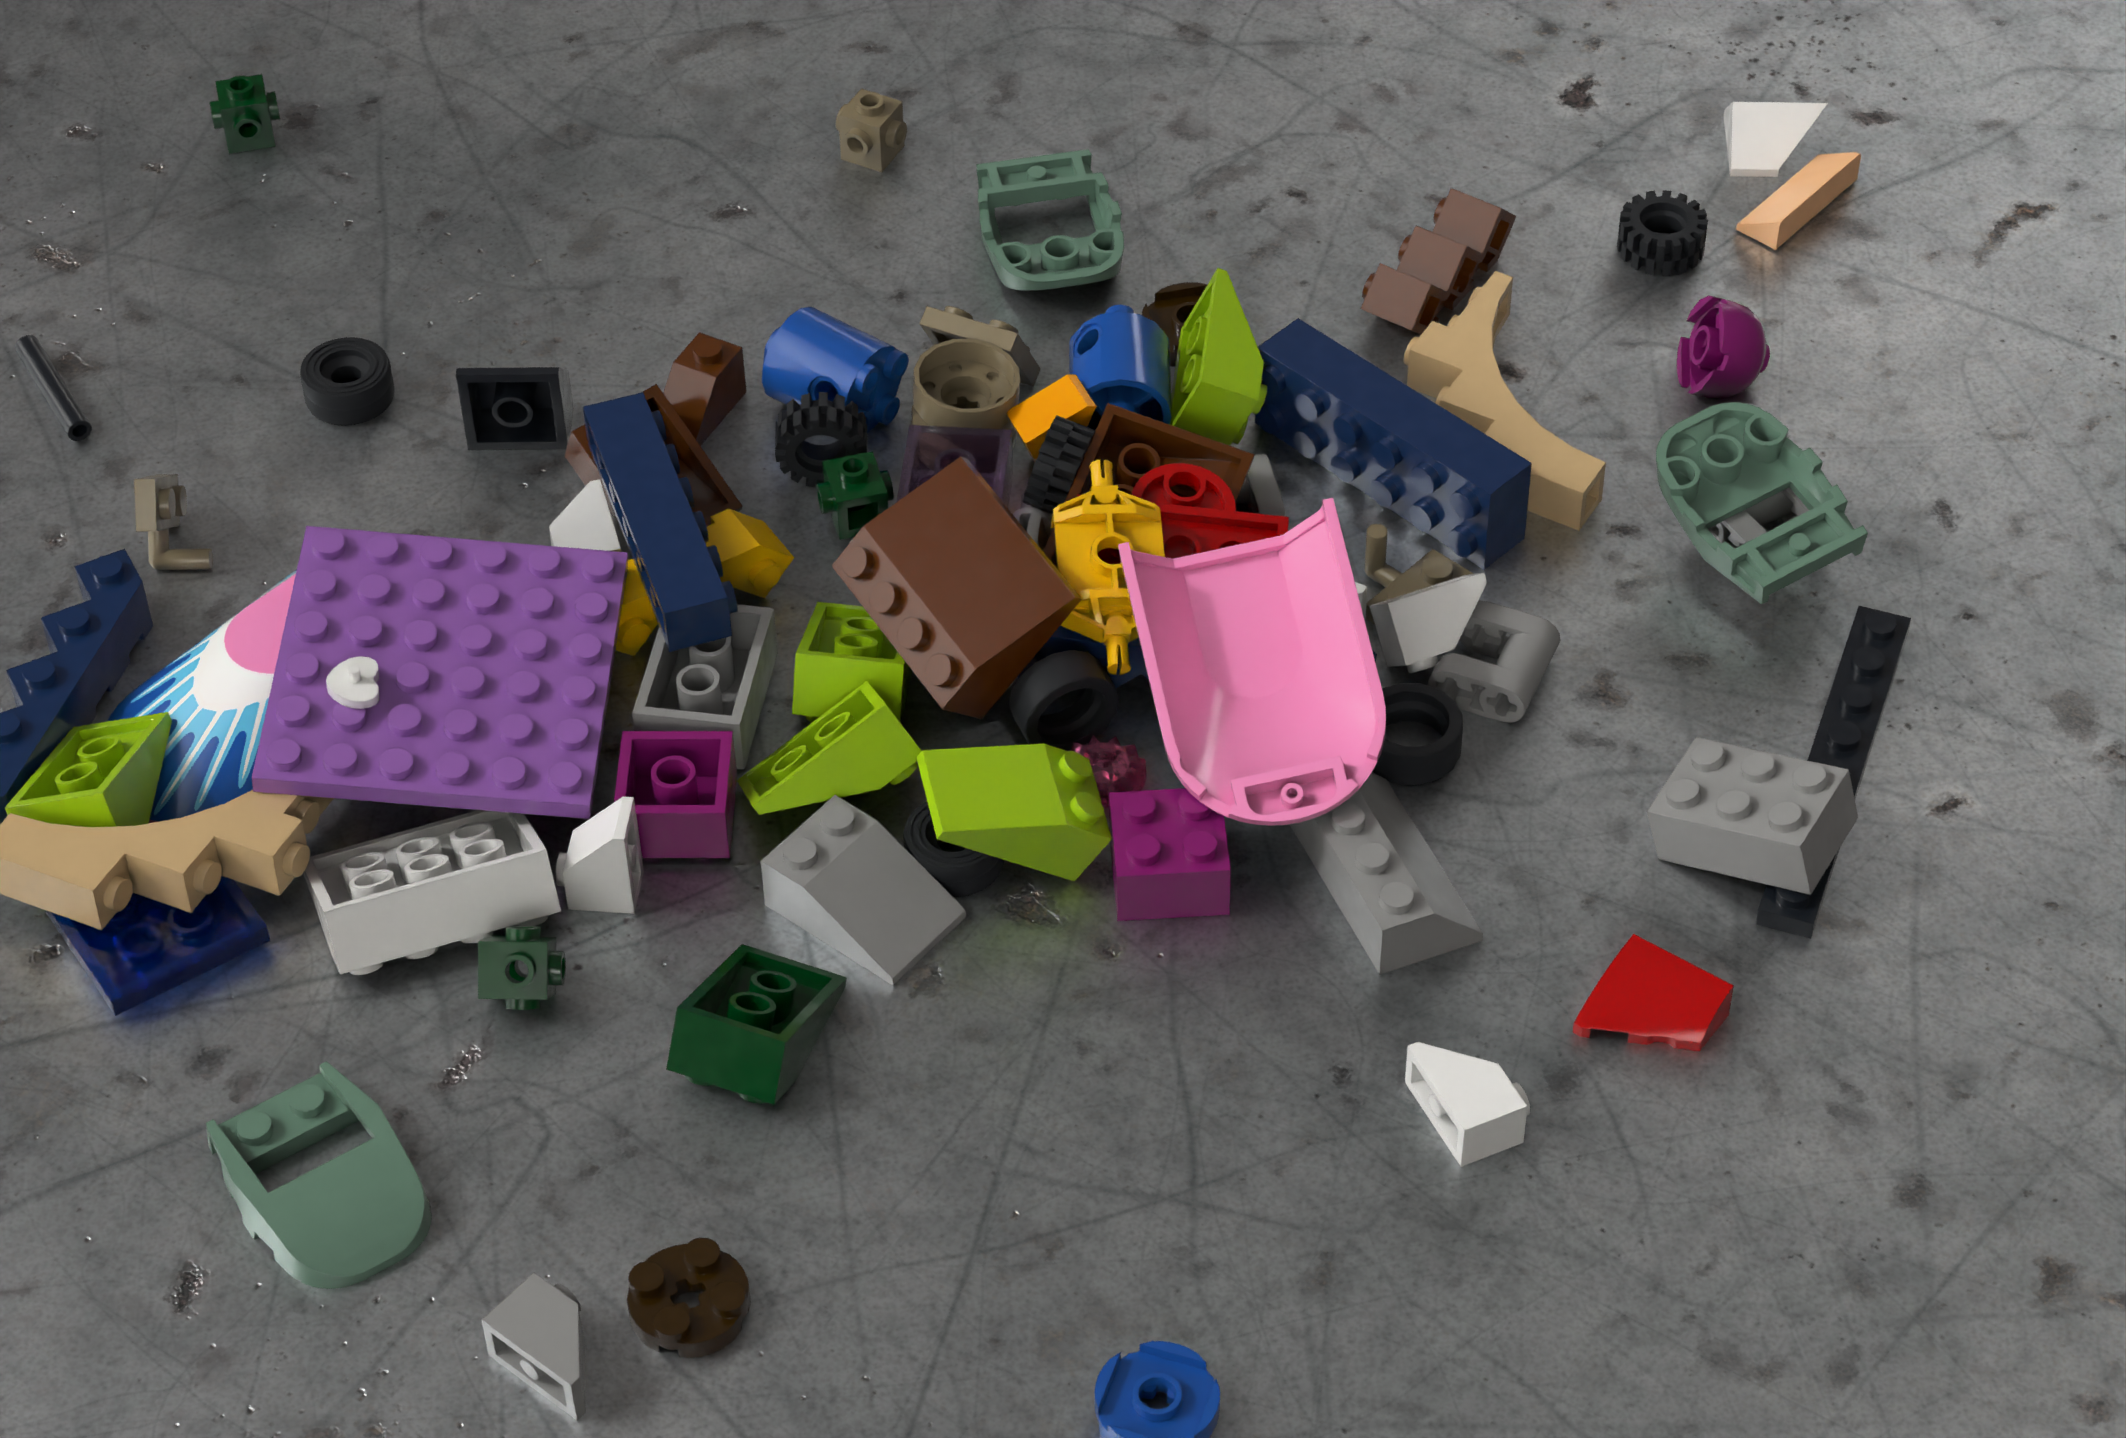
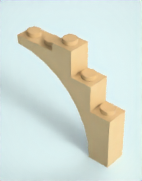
M1495 271L1483 287L1477 286L1474 289L1468 306L1460 316L1454 315L1447 326L1432 321L1420 337L1415 336L1410 340L1404 354V364L1408 366L1407 386L1437 398L1436 404L1531 462L1527 511L1579 531L1602 500L1606 462L1570 446L1542 427L1517 402L1502 379L1493 353V347L1498 333L1510 315L1513 277Z
M251 790L225 804L185 817L137 826L92 828L51 824L10 813L0 824V894L99 930H103L113 916L127 906L133 893L192 913L202 899L216 889L221 876L280 896L295 877L301 876L305 871L310 859V848L307 846L305 834L313 831L320 815L334 798L262 793Z

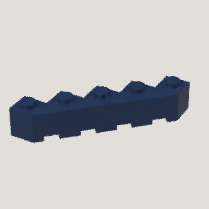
M125 549L74 566L84 602L41 617L50 654L6 670L17 707L0 713V824L8 816L5 806L73 727L92 724L97 716L96 705L105 691H113L130 664L129 653L138 639L145 640L153 627L143 581Z

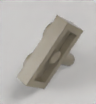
M157 474L134 479L136 532L148 531V556L151 567L156 570L212 569V549H169V528L180 526V516H185L187 511L186 489L184 485L178 484V474Z
M1372 524L1366 530L1364 570L1369 578L1385 588L1366 603V620L1375 625L1370 605L1474 573L1434 549L1404 573H1401L1386 563L1387 528L1381 524Z

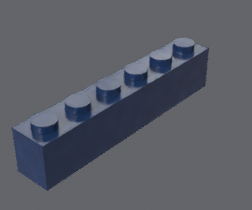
M643 392L583 406L589 449L669 652L732 636L730 614L738 612L734 589L730 581L721 582L720 577L723 576V569L718 550L715 545L706 546L705 542H708L709 538L703 514L701 511L692 512L691 508L694 507L692 489L687 477L678 478L677 474H680V464L674 444H664L667 436L660 411L651 412Z

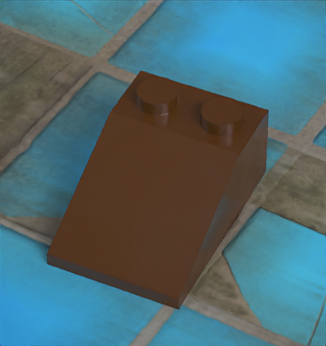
M655 384L644 390L643 393L651 412L659 410L662 415L667 436L664 444L673 443L680 464V474H677L678 478L687 477L694 498V507L691 508L692 512H702L706 527L711 525L710 516L726 509L739 512L743 507L658 385ZM584 424L571 431L564 456L585 486L590 481L600 479L610 514L617 520L589 449Z

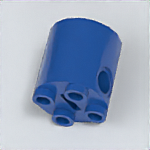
M1113 305L1104 314L1084 322L1070 338L1069 374L1077 375L1097 406L1087 427L1094 430L1097 429L1107 403L1170 425L1172 418L1170 342L1164 331L1156 322L1134 313L1133 309L1127 305Z
M811 306L804 307L790 315L782 326L777 328L769 337L764 351L762 385L765 394L785 405L792 399L801 405V395L810 393L812 400H819V392H828L829 401H834L836 394L844 396L845 406L853 401L858 405V413H864L867 433H869L879 422L888 425L896 417L900 407V400L896 397L901 378L908 367L909 357L894 346Z

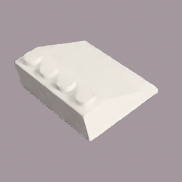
M473 811L312 856L304 871L323 932L340 975L348 972L353 975L369 974L380 969L383 966V962L404 956L408 959L425 958L437 952L439 946L457 941L477 943L488 936H492L495 930L513 925L536 926L545 922L548 919V915L561 912L547 849L526 816L521 813Z

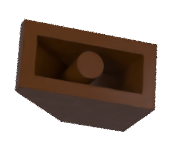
M699 332L672 364L663 394L700 446L747 392L743 348Z

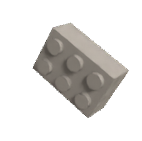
M737 604L738 612L730 614L732 636L669 652L659 627L632 712L634 731H733L737 769H745L778 654L774 608Z
M1695 737L1647 810L1658 859L1810 895L1858 819L1849 769Z

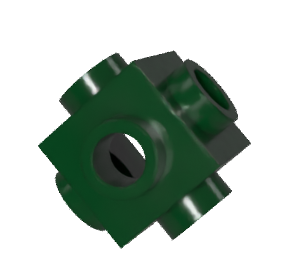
M263 75L235 76L231 79L215 81L218 100L209 101L214 129L224 128L229 154L276 147L271 121L280 119L275 91L267 93L265 91Z
M873 451L822 461L824 483L816 484L818 503L822 514H831L839 540L855 537L865 524L888 509V501L894 500L890 474L888 470H879Z
M506 927V936H488L478 941V999H506V1009H539L540 1000H548L556 994V985L563 986L565 983V952L556 951V937H541V927ZM519 960L527 965L528 975L520 971L518 967Z

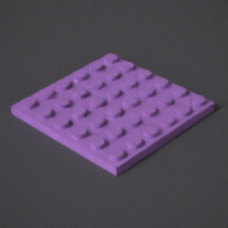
M306 526L252 773L253 792L590 819L628 571V552ZM361 656L374 659L378 664L379 679L376 682L379 686V701L377 704L370 708L355 709L335 701L328 694L326 685L327 676L333 668L353 657Z

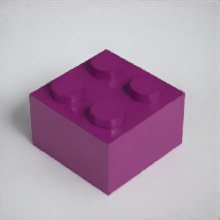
M622 731L614 802L621 797H634L642 858H730L737 786L733 731Z
M1186 788L1109 792V829L1112 836L1110 849L1117 921L1230 915L1231 867L1224 816L1202 804Z

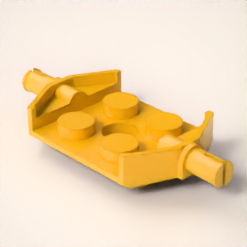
M1096 460L1089 466L1092 480L1091 491L1066 501L1053 509L1051 528H1054L1057 569L1082 599L1060 626L1104 643L1107 651V671L1110 674L1116 675L1119 659L1120 675H1123L1131 670L1128 643L1139 636L1122 564H1108L1100 559L1098 552L1105 548L1119 550L1118 544L1129 542L1130 548L1134 551L1165 557L1160 507L1155 503L1118 490V485H1113L1112 462L1109 460L1103 461L1101 475L1100 460Z

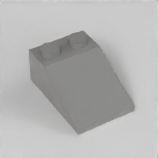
M836 795L761 860L765 906L891 985L898 982L966 918V910L878 820Z

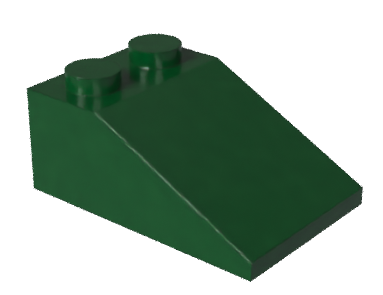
M741 944L677 1007L666 1070L684 1075L688 1081L697 1085H715L739 1093L741 1098L752 1103H770L775 1105L798 1078L845 989L847 977Z

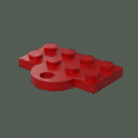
M1172 463L1156 467L1138 480L1131 494L1155 503L1160 507L1164 554L1166 558H1179L1280 536L1288 532L1289 517L1236 511L1235 499L1228 485L1215 473L1193 464ZM1180 484L1188 485L1197 494L1191 497H1181L1174 494L1170 488ZM1105 548L1098 552L1100 559L1108 564L1121 563L1119 550Z

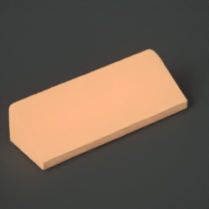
M1858 152L1818 154L1737 224L1736 230L1777 250L1857 180L1861 154Z

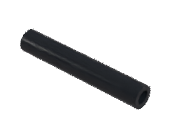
M33 335L21 337L15 344V351L66 434L73 441L86 439L92 431V426L39 340Z

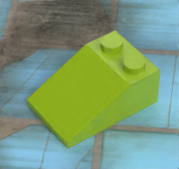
M1217 268L1181 328L1171 392L1172 418L1170 425L1230 446L1231 443L1239 444L1242 440L1249 415L1251 413L1257 415L1260 412L1266 398L1267 386L1261 384L1264 361L1226 270Z
M817 602L795 655L793 715H803L808 721L813 722L864 682L868 681L901 723L906 708L912 670L863 606Z
M866 681L740 777L737 782L752 807L759 815L827 801L834 795L841 798L879 790L889 782L892 785H896L907 779L917 769L916 757L922 750L882 698Z
M169 712L73 727L5 806L7 815L11 813L51 824L92 828L148 824L172 724Z
M1047 744L922 750L916 757L938 840L1074 882L1112 840L1090 760L1077 752L1065 751Z

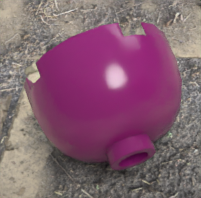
M1709 295L1699 300L1686 320L1687 322L1695 323L1690 338L1680 337L1676 365L1678 381L1681 387L1688 388L1691 386V390L1687 392L1689 394L1706 398L1725 399L1745 391L1755 381L1759 373L1766 369L1770 358V348L1766 344L1765 331L1760 320L1748 307Z

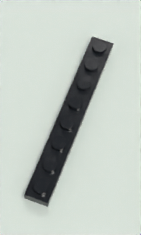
M1858 606L1807 760L1849 769L1854 799H1856L1911 622L1909 617ZM1839 850L1811 895L1766 884L1757 912L1756 925L1811 939Z

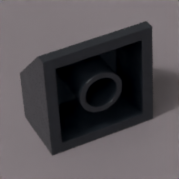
M560 367L456 369L457 387L468 450H552L567 448L574 410L569 371Z

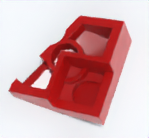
M1633 934L1589 995L1573 1023V1033L1580 1037L1590 1038L1591 1029L1628 1033V1043L1648 1045L1654 1042H1663L1675 1049L1700 1052L1729 1016L1734 985Z

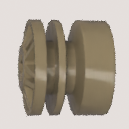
M952 339L935 344L920 355L913 373V406L911 409L910 433L912 447L921 460L937 470H942L959 457H964L970 461L979 473H983L997 468L1010 457L1016 444V430L1006 413L1009 409L1019 404L1021 382L1019 367L1010 354L996 345L984 341Z

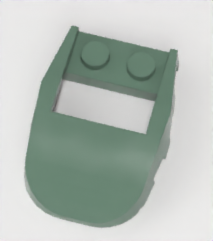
M1089 149L976 164L982 242L999 279L1006 287L1023 291L1054 289L1099 282L1119 274L1124 251V234L1121 231L1120 223L1122 212L1118 201L1113 202L1109 195V184L1102 172H1092V154ZM1086 195L1095 227V232L1091 236L1072 238L1066 235H1054L1048 237L1042 243L1024 245L1019 242L1003 243L995 217V208L1019 206L1026 203L1056 199L1064 200L1070 197Z
M1721 403L1708 407L1670 427L1661 437L1656 449L1657 478L1661 492L1679 524L1702 558L1760 604L1768 602L1770 594L1850 553H1853L1855 556L1862 553L1868 532L1863 525L1856 529L1853 528L1845 515L1848 501L1838 485L1832 487L1821 470L1823 462L1811 448L1804 451L1787 437L1789 429L1769 412L1746 403ZM1789 487L1809 509V511L1735 549L1726 541L1720 543L1708 530V528Z
M326 1061L319 1065L320 1073L219 1125L214 1119L205 1124L208 1146L212 1155L216 1152L218 1154L224 1182L231 1198H234L242 1214L244 1226L255 1240L260 1237L274 1251V1260L294 1279L300 1280L303 1284L311 1287L336 1289L360 1283L412 1254L426 1238L431 1226L432 1214L431 1205L422 1183L380 1106ZM358 1121L361 1122L372 1137V1139L269 1193L255 1175Z

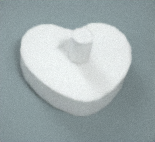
M361 656L349 658L341 662L327 676L328 694L335 701L349 708L364 709L376 705L379 701V686L376 683L379 679L377 662L372 658Z

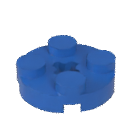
M1166 1341L1139 1344L1138 1352L1129 1353L1121 1358L1120 1352L1110 1358L1103 1366L1095 1384V1413L1099 1423L1101 1438H1209L1217 1425L1220 1413V1388L1217 1379L1214 1381L1213 1376L1206 1370L1207 1363L1198 1353L1177 1343ZM1156 1392H1163L1167 1394L1169 1406L1162 1409H1153L1147 1407V1404L1142 1402L1141 1399H1153Z

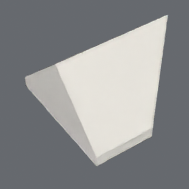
M1732 102L1724 110L1730 176L1778 177L1780 167L1828 103Z

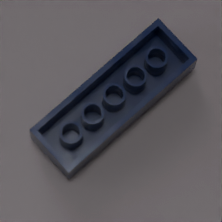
M1299 318L1258 346L1264 361L1261 384L1267 386V394L1260 412L1257 415L1255 414V423L1265 432L1273 434L1298 450L1304 457L1312 459L1335 474L1343 482L1351 484L1374 499L1382 507L1390 509L1413 524L1419 531L1429 534L1452 549L1458 556L1466 558L1483 570L1525 539L1531 462Z

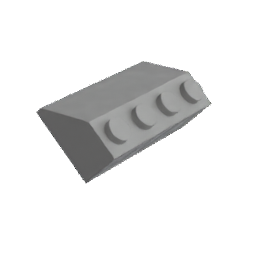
M1371 773L1362 787L1337 808L1314 819L1290 824L1379 975L1483 941L1481 929L1387 779Z

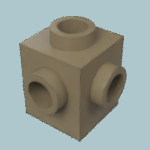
M861 88L848 104H844L836 117V129L839 131L841 160L883 172L905 146L907 125L903 122L902 101Z

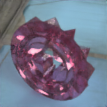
M1094 735L1088 745L1073 743L1071 751L1089 758L1092 771L1093 765L1096 764L1101 768L1112 765V773L1104 770L1096 773L1093 772L1103 808H1109V792L1142 791L1147 777L1146 759L1138 756L1135 744L1121 746L1116 736L1108 743L1099 742Z

